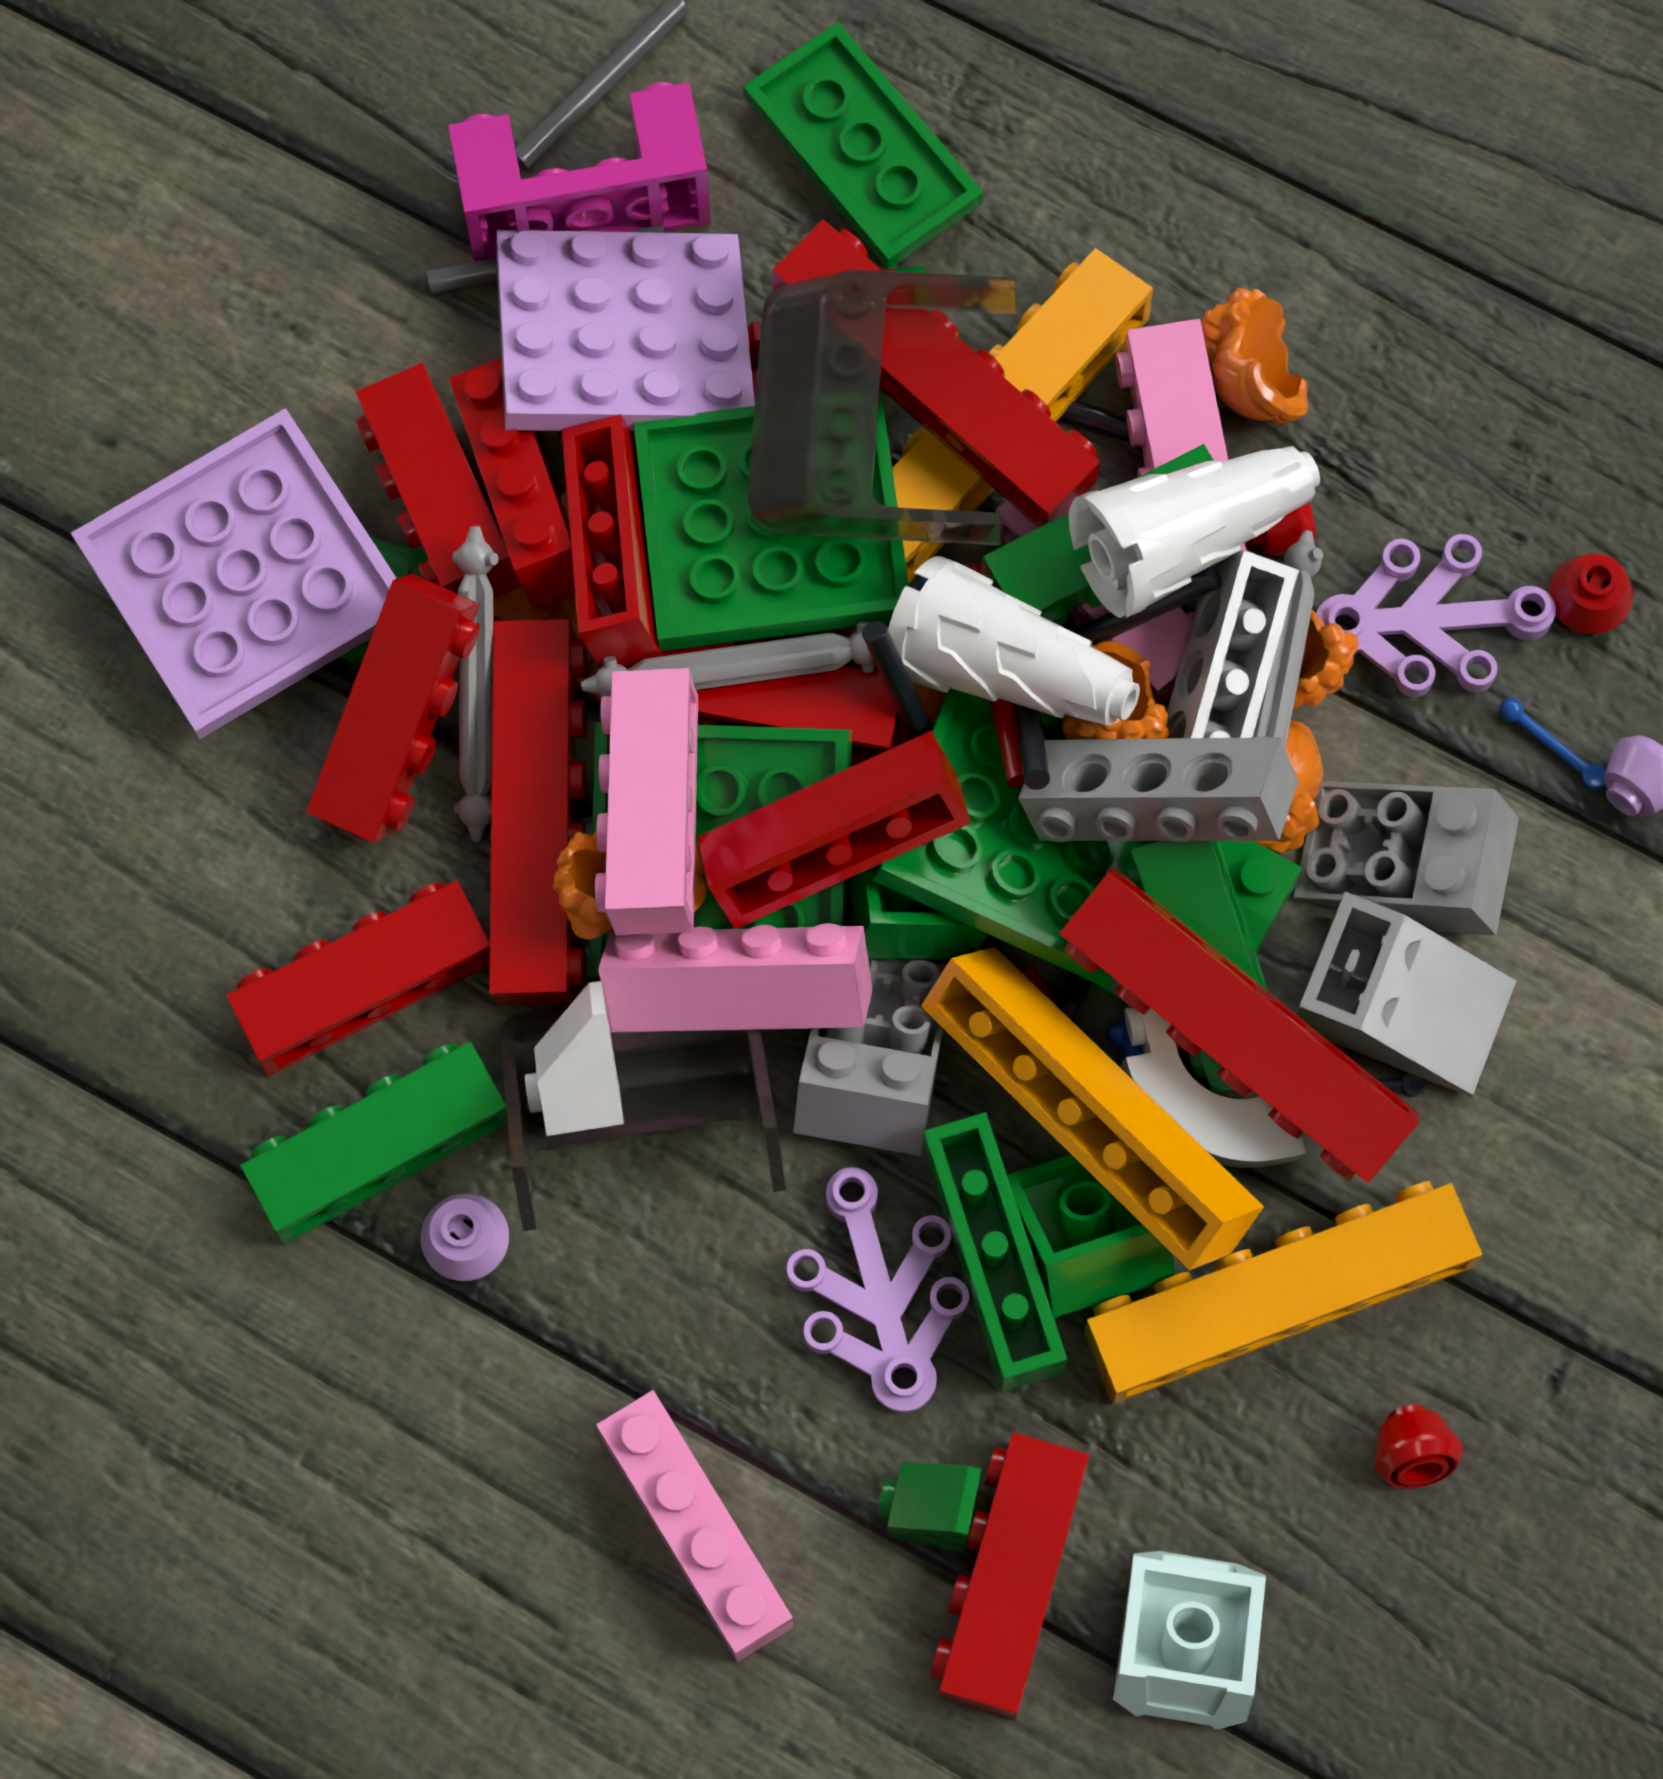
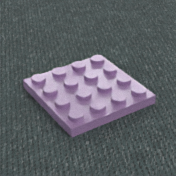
M497 230L496 265L505 430L516 428L517 430L562 431L563 428L622 414L630 431H635L634 422L697 416L694 413L755 406L738 234L541 230L521 231L518 233V230Z
M286 408L71 532L75 543L199 740L372 637L392 580L397 579Z

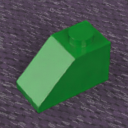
M901 1462L898 1479L889 1477L884 1479L877 1516L889 1518L887 1536L964 1553L982 1468L968 1465Z

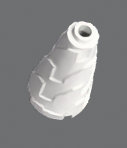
M1293 446L1281 449L1262 450L1223 462L1205 461L1169 474H1149L1100 491H1091L1078 496L1073 500L1069 510V529L1074 551L1088 545L1092 558L1091 562L1080 566L1091 589L1107 610L1119 618L1125 615L1126 618L1132 616L1192 582L1191 576L1241 550V544L1269 530L1280 522L1285 515L1312 501L1315 487H1318L1320 484L1319 470L1309 453L1305 451L1299 452Z
M935 556L923 563L914 572L928 579L921 591L905 586L894 609L888 631L912 683L945 693L949 689H953L994 702L1000 698L1058 718H1063L1066 714L1110 726L1118 719L1126 720L1133 712L1139 698L1140 686L1133 682L1132 669L1090 647L1092 641L1041 617L1042 611L993 587V580L958 562L941 556Z

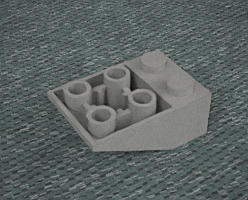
M1322 781L1317 798L1314 799L1318 811L1319 825L1315 830L1306 834L1300 863L1302 869L1293 896L1296 901L1338 910L1344 892H1348L1404 914L1432 931L1497 935L1519 817L1495 789Z
M1344 892L1296 1015L1332 1043L1472 1098L1516 980L1410 917Z
M868 958L872 994L865 1026L855 1028H811L799 1079L793 1133L920 1156L944 1029L921 1007V1004L947 964L924 959Z

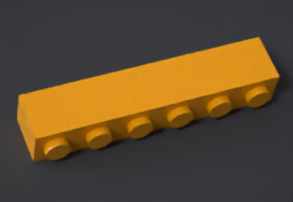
M996 947L950 959L921 1004V1007L1189 1271L1231 1254L1264 1206Z
M1430 1181L1413 1185L1394 1196L1397 1202L1394 1205L1373 1212L1371 1204L1357 1206L1336 1216L1334 1220L1337 1226L1313 1234L1310 1226L1302 1227L1277 1238L1274 1241L1277 1249L1253 1257L1250 1249L1241 1250L1214 1263L1216 1271L1193 1280L1190 1272H1183L1155 1284L1153 1287L1156 1294L1132 1303L1129 1295H1122L1097 1305L1093 1308L1095 1317L1087 1320L1084 1334L1112 1404L1474 1268L1483 1254L1453 1184L1449 1183L1433 1189Z

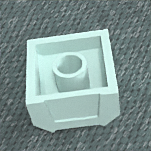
M1164 1551L1134 1553L1113 1700L1136 1717L1149 1715L1209 1725L1216 1730L1247 1722L1255 1692L1266 1576L1237 1563Z

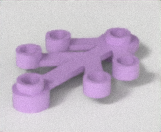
M1458 534L1448 540L1442 554V561L1402 607L1376 609L1397 581L1408 580L1415 574L1420 562L1419 549L1413 542L1407 539H1396L1387 544L1381 558V565L1354 595L1339 594L1332 596L1320 605L1316 614L1321 618L1324 626L1331 623L1336 624L1335 618L1340 615H1349L1354 618L1357 627L1352 630L1343 631L1352 632L1357 636L1359 644L1356 653H1361L1392 677L1401 693L1408 697H1420L1425 695L1432 686L1435 678L1434 665L1428 658L1421 655L1405 657L1380 635L1404 634L1456 674L1458 682L1464 689L1479 693L1487 690L1492 685L1498 669L1496 660L1491 654L1482 650L1469 652L1447 635L1444 630L1505 626L1513 637L1523 641H1533L1543 637L1548 632L1556 614V607L1549 593L1536 586L1518 588L1510 595L1509 599L1438 604L1461 576H1468L1476 570L1482 556L1481 545L1474 537L1467 534ZM1456 548H1464L1470 552L1473 559L1467 563H1460L1452 557L1451 551ZM1394 553H1403L1410 558L1411 565L1404 568L1397 567L1390 561L1389 556ZM1525 601L1535 602L1540 606L1542 613L1538 616H1529L1522 611L1520 604ZM1470 664H1480L1487 670L1488 676L1484 679H1474L1468 674L1466 667ZM1410 668L1419 669L1425 674L1426 681L1421 684H1413L1406 679L1404 672Z
M854 1167L844 1168L830 1178L826 1188V1202L831 1214L836 1219L847 1224L864 1288L826 1268L822 1256L810 1249L799 1250L789 1258L787 1278L795 1289L802 1292L814 1291L874 1325L882 1351L843 1332V1326L839 1318L827 1311L816 1312L806 1320L804 1340L812 1351L818 1354L831 1353L871 1376L873 1392L878 1401L886 1408L895 1412H912L927 1404L934 1394L937 1375L930 1359L953 1319L959 1318L967 1310L969 1291L966 1285L957 1278L945 1277L938 1280L930 1292L931 1310L908 1344L901 1317L935 1258L942 1256L949 1249L951 1243L950 1226L943 1218L935 1215L925 1216L918 1220L912 1232L913 1245L890 1282L871 1215L876 1208L878 1200L876 1182L869 1173L862 1169ZM855 1182L861 1185L864 1189L863 1197L857 1202L843 1200L839 1191L844 1184ZM927 1227H936L942 1231L944 1240L936 1247L925 1246L919 1238L921 1231ZM804 1260L814 1262L819 1269L818 1275L810 1281L798 1279L794 1274V1268L799 1262ZM945 1288L955 1289L960 1293L962 1302L954 1309H945L937 1301L939 1292ZM820 1322H827L835 1328L836 1335L828 1343H818L811 1336L812 1328ZM907 1367L913 1370L917 1377L916 1383L908 1389L896 1387L891 1380V1376L896 1369Z

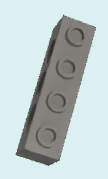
M1240 550L1213 565L1220 575L1222 585L1220 588L1199 597L1167 710L1169 716L1166 726L1170 731L1171 739L1253 737L1298 576V569L1245 550Z
M1280 737L1045 740L1050 782L1045 788L1040 790L1030 789L1024 783L1018 799L1039 841H1279L1295 794L1298 778Z

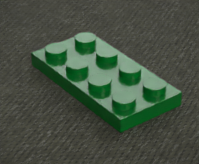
M836 22L743 86L745 100L887 269L892 268L983 204L984 192L839 22Z

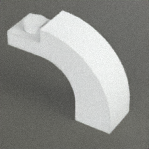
M1134 1008L1125 1009V1021L1132 1047L1142 1045L1144 1054L1126 1057L1121 1064V1069L1222 1166L1258 1168L1297 1161L1306 1154L1302 1135L1299 1139H1296L1279 1127L1268 1115L1273 1107L1263 1098H1227L1212 1093L1195 1081L1179 1057L1176 1042L1166 1033L1171 1024L1151 1008L1145 1015Z

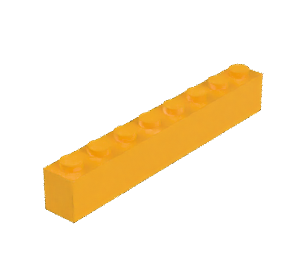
M1095 248L1080 265L1073 262L1063 271L1055 285L1054 293L1043 305L1035 303L1025 312L1017 326V333L1005 346L997 344L988 353L1000 363L1005 372L1004 378L1020 392L1028 389L1045 402L1051 411L1050 418L1056 422L1069 405L1083 393L1113 360L1115 353L1123 349L1127 330L1142 328L1149 320L1153 287ZM923 427L915 431L902 450V458L892 468L909 583L917 575L914 572L942 548L994 490ZM857 626L810 633L813 635L834 633L849 638L857 630Z

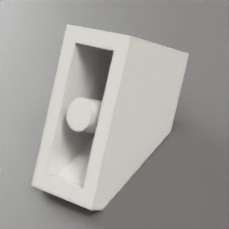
M602 981L588 983L534 1047L536 1073L525 1075L530 1113L543 1112L547 1136L624 1124Z

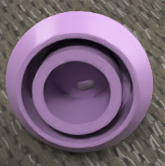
M1635 735L1619 739L1614 745L1604 775V782L1608 788L1606 797L1623 814L1631 817L1637 814L1651 816L1663 810V746L1645 736Z
M457 1194L440 1201L428 1213L421 1229V1247L429 1265L440 1275L456 1281L477 1280L491 1273L503 1260L509 1244V1229L504 1215L494 1203L474 1194ZM464 1222H472L474 1227L470 1228ZM455 1234L460 1240L454 1239L450 1235Z

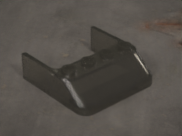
M846 270L785 284L772 291L765 300L762 310L748 486V503L757 524L763 529L776 534L1001 546L999 513L886 507L875 500L872 490L886 308L1016 314L1017 295L1015 277Z
M570 1005L524 1012L510 1018L503 1024L500 1030L511 1167L523 1231L536 1230L530 1159L537 1151L552 1150L561 1145L600 1139L606 1141L617 1140L626 1135L658 1130L676 1131L691 1125L723 1120L741 1121L753 1118L761 1123L773 1193L786 1191L778 1127L760 1029L610 1032L624 1124L547 1136L543 1112L530 1113L525 1075L536 1073L534 1047Z

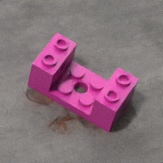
M659 82L645 87L642 91L629 93L637 159L628 161L624 158H609L600 161L594 167L572 171L560 168L547 169L539 172L535 177L521 179L509 114L501 116L477 114L466 118L461 123L448 125L474 261L496 257L497 230H518V233L530 230L626 232L663 224L664 232L711 224L707 166L690 83L674 85L668 82Z

